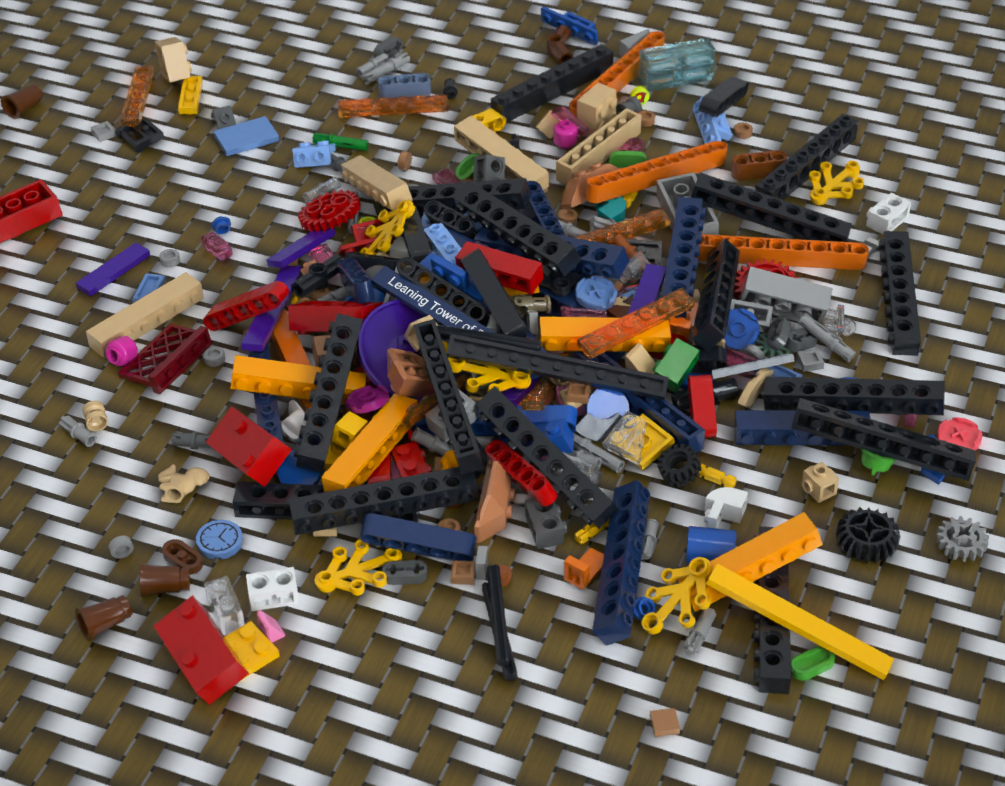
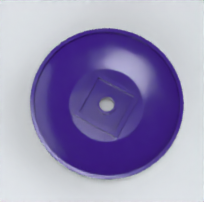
M399 300L384 303L374 309L364 320L357 341L358 357L365 373L376 387L377 385L385 386L389 391L390 397H392L394 391L391 389V382L387 374V350L390 348L405 350L422 357L420 351L416 352L404 335L410 323L425 316ZM441 338V340L449 343V339ZM457 383L458 389L467 395L466 386ZM434 392L421 398L409 397L418 400V407L438 405Z

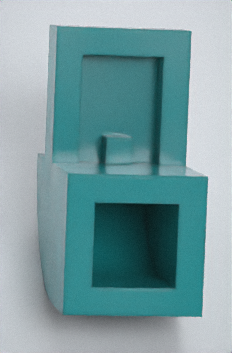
M621 196L617 199L613 198L596 203L597 217L607 220L614 219L617 223L625 224L626 202Z

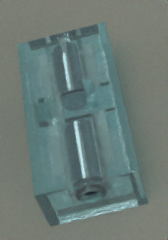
M708 38L639 50L638 81L648 92L713 80L716 49Z

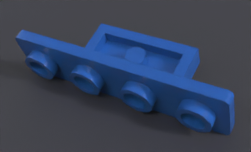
M543 6L541 8L542 22L555 28L566 25L571 30L572 36L595 46L598 44V31L595 29V23L569 11L562 15Z
M430 253L419 263L480 303L484 301L466 270L434 253Z

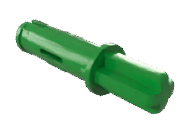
M314 133L312 137L314 144H317L318 141L328 140L329 144L335 143V147L367 151L369 146L368 140L337 136L334 133L330 135Z

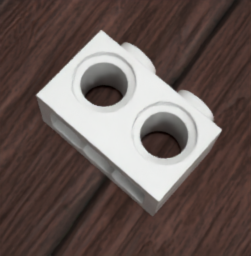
M891 192L868 210L866 226L882 235L884 231H893L909 218L911 202Z
M294 567L246 574L251 612L299 604Z

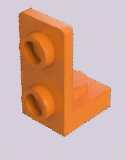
M692 301L691 311H687L686 319L671 317L669 322L670 333L682 335L689 341L699 303Z
M589 548L580 559L569 555L564 561V580L584 590L602 570L604 554Z

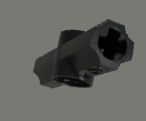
M335 254L323 263L311 264L308 268L309 272L291 284V289L296 297L303 298L313 290L327 288L328 280L339 273L337 262L342 260L341 256Z
M735 378L712 383L715 405L720 400L739 396V389ZM688 389L671 394L672 405L680 411L690 408Z

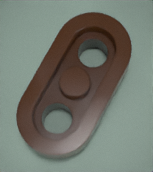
M172 539L162 546L163 557L171 565L180 566V568L189 567L190 575L202 569L203 561L201 554L183 541Z

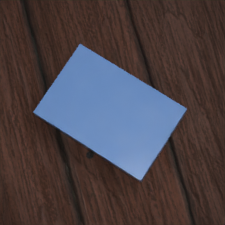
M266 116L213 131L215 139L226 156L279 141V135Z

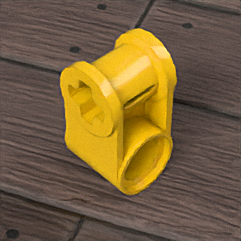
M491 108L473 115L475 119L481 121L483 125L494 132L501 131L506 125V118Z

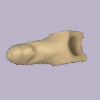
M175 464L171 465L158 475V481L162 482L159 489L165 491V494L161 496V501L180 503L196 486H201L208 482L210 478L209 473L205 469L194 467L187 470L185 474L176 473Z

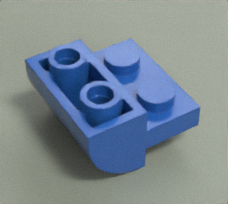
M689 526L686 564H690L696 557L712 561L733 550L736 547V530Z

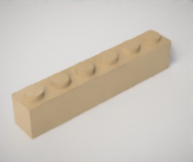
M626 108L556 161V180L566 185L569 179L575 177L576 172L584 169L587 171L590 169V165L597 162L602 164L606 161L611 153L619 151L641 134L642 115Z
M469 116L454 126L455 141L472 154L505 157L504 178H526L527 181L538 182L543 190L549 187V172L545 168L536 164L519 149L509 144L507 140L502 139L493 130L483 125L481 121L473 116Z
M362 155L341 164L343 170L341 174L344 181L358 188L360 192H364L368 197H372L384 207L386 206L393 211L397 209L400 202L408 199L413 201L405 181Z
M187 272L183 273L88 329L86 335L89 347L105 359L106 347L110 341L120 336H128L134 341L204 299L202 284Z

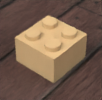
M176 37L154 41L162 76L169 82L189 78L192 68L190 61L186 59L185 54H188L186 44Z
M597 83L577 100L578 132L590 136L617 116L616 105L618 100L616 98V89Z

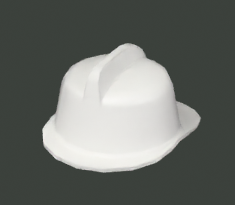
M291 400L288 405L289 416L282 421L281 429L291 442L300 444L302 442V439H299L300 429L302 425L306 426L307 421H304L305 412L296 401Z

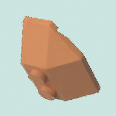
M601 162L590 165V169L587 171L584 169L576 172L575 177L568 180L563 190L561 208H573L587 201L585 197L587 180L589 178L620 168L610 163L601 164Z
M394 348L387 350V374L394 393L400 396L421 398L434 392L422 357L410 351Z
M488 460L474 525V535L477 537L476 543H480L505 529L507 519L512 518L513 505H510V503L514 502L516 488H512V478L500 463L494 460Z

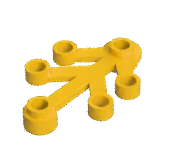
M853 160L848 161L845 169L833 179L831 175L832 164L822 162L820 164V172L811 171L809 173V181L813 187L809 195L811 202L815 205H824L829 198L850 199L853 195V189L860 190L864 186V179L858 177L860 173L859 163ZM821 173L826 184L823 188L820 185ZM847 177L853 178L852 182H843V181H844Z
M408 199L400 202L397 209L393 211L382 210L378 215V219L385 224L379 227L370 225L365 232L370 238L379 236L369 248L365 247L359 253L377 255L376 249L386 253L391 247L392 236L399 237L404 231L405 220L413 215L415 211L413 202Z
M448 358L453 373H459L461 370L483 375L467 380L466 390L471 393H476L479 390V386L499 379L504 380V382L490 384L487 393L494 386L502 392L513 387L525 389L531 384L529 373L505 369L506 372H503L500 369L503 370L504 368L484 365L485 367L467 363L464 360Z
M359 539L354 544L355 552L346 568L338 571L341 562L347 559V551L344 547H336L333 549V559L327 570L321 571L315 576V585L320 591L325 593L332 592L335 588L349 591L356 596L362 595L365 592L364 582L371 583L378 588L384 587L387 584V576L384 572L377 571L371 574L366 571L383 566L390 561H402V553L397 549L388 548L382 556L360 563L364 554H367L369 551V544ZM353 578L355 580H353L352 582H348L343 579Z
M696 557L690 562L688 567L678 569L666 568L661 573V579L669 586L658 588L652 586L646 590L645 596L654 603L659 602L661 597L671 596L657 613H648L642 618L641 624L647 633L658 634L661 632L663 621L679 602L681 614L679 615L680 624L684 628H691L695 624V617L691 614L690 589L695 583L697 587V595L694 599L695 604L702 610L709 608L711 599L707 595L706 579L711 575L713 566L708 559ZM669 574H672L669 579H666ZM687 577L683 583L674 584L677 578ZM656 592V595L651 597V594ZM702 599H706L704 603L700 604ZM687 617H690L688 622H684Z

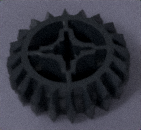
M859 507L857 511L851 509L848 514L844 513L842 519L837 524L835 533L837 546L841 547L842 553H847L848 558L856 557L857 562L865 560L866 564L869 561L877 564L879 559L886 561L888 557H892L898 549L900 541V531L898 524L894 522V518H888L887 512L881 514L879 509L872 511L869 507L867 510Z

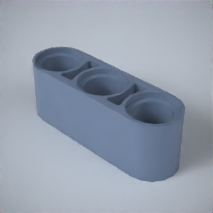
M425 73L382 76L378 79L379 98L382 100H400L428 97L431 95V77Z

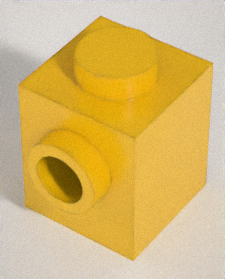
M349 411L335 424L331 441L347 449L349 443L353 442L360 434V431L366 427L368 421Z

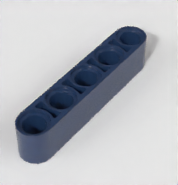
M347 258L338 261L341 282L357 303H368L375 300L371 277L356 259Z
M372 513L364 515L360 533V540L368 544L452 561H473L477 537L471 533Z

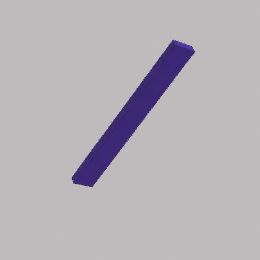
M287 265L280 269L275 281L285 283L289 289V294L276 309L255 316L241 342L242 350L258 352L264 350L293 293L291 284L301 277L302 273L300 270L303 267Z

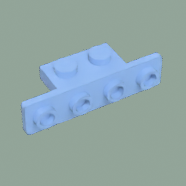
M702 96L694 104L693 112L704 143L721 141V138L729 141L733 135L725 113L716 118L700 112L699 105L704 97Z
M439 223L424 228L425 234L431 242V253L437 254L456 265L455 256L461 250V247L445 226Z

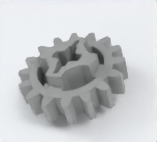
M959 516L958 520L950 517L949 522L944 520L942 521V526L938 527L936 542L939 543V550L945 549V556L952 554L953 560L961 557L962 561L965 562L966 558L969 557L974 561L976 555L982 557L983 552L987 551L989 535L986 534L987 529L979 528L980 522L972 523V518H968L965 521L962 516Z

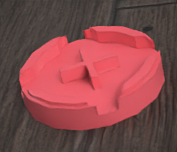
M955 417L952 420L947 421L946 419L940 423L936 438L977 450L981 445L982 431L978 429V425L965 418Z

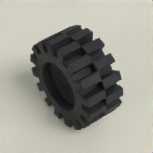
M675 444L673 445L674 449L668 447L666 448L667 453L664 451L661 453L662 458H658L659 463L657 467L666 484H670L671 487L677 485L678 488H682L683 483L685 486H688V481L691 480L692 483L696 481L694 476L699 477V471H701L702 467L695 450L688 445L686 447L685 444H681L679 448ZM687 462L681 469L672 470L677 463Z

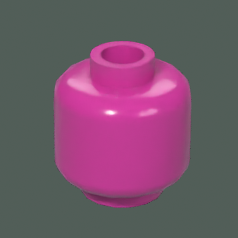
M563 120L554 126L553 141L559 148L570 149L577 143L578 128L574 123Z
M120 336L110 341L106 347L107 359L119 367L132 361L138 354L136 343L128 336Z

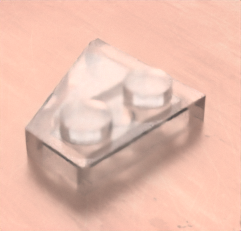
M626 411L602 442L603 448L640 465L641 450L644 445L643 437L647 425L646 420Z

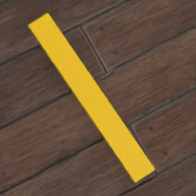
M718 563L706 585L882 680L886 678L894 661V658Z

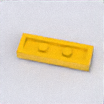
M190 76L183 79L178 106L179 114L191 115L198 113L203 84L202 76Z

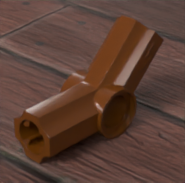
M566 25L557 27L555 32L547 37V54L550 57H554L559 64L573 58V54L565 46L572 34Z

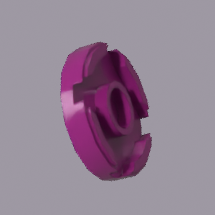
M377 385L378 388L365 386L351 392L348 395L349 399L345 400L348 411L352 413H366L379 409L390 399L388 389L385 386Z

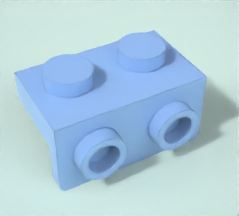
M328 140L318 141L317 145H311L310 142L299 143V147L292 149L294 166L299 168L330 165L332 163L331 153L336 151L335 143L329 144Z

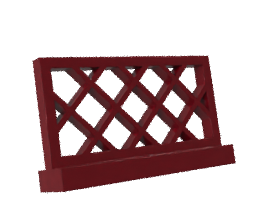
M170 323L132 361L127 363L118 372L119 378L150 386L154 393L161 394L212 345L207 327L200 326L195 330ZM173 331L177 332V334L168 336ZM180 340V342L169 344V342ZM166 344L165 346L156 348L158 345ZM167 352V354L157 357L155 356L157 354ZM152 356L150 359L143 360L146 357ZM153 364H154V367H150V368H146V369H143V370H142V367H146V366H149V365H153ZM139 368V371L129 373L131 370Z

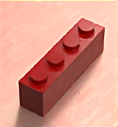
M468 241L455 256L456 265L466 270L461 259L479 248L502 286L531 295L544 278L541 262Z

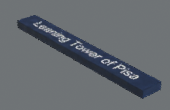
M384 266L371 279L373 285L425 317L431 315L438 325L495 333L387 266Z

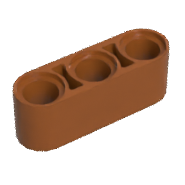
M774 150L736 155L732 159L731 176L736 180L765 178L787 160V154L784 151Z

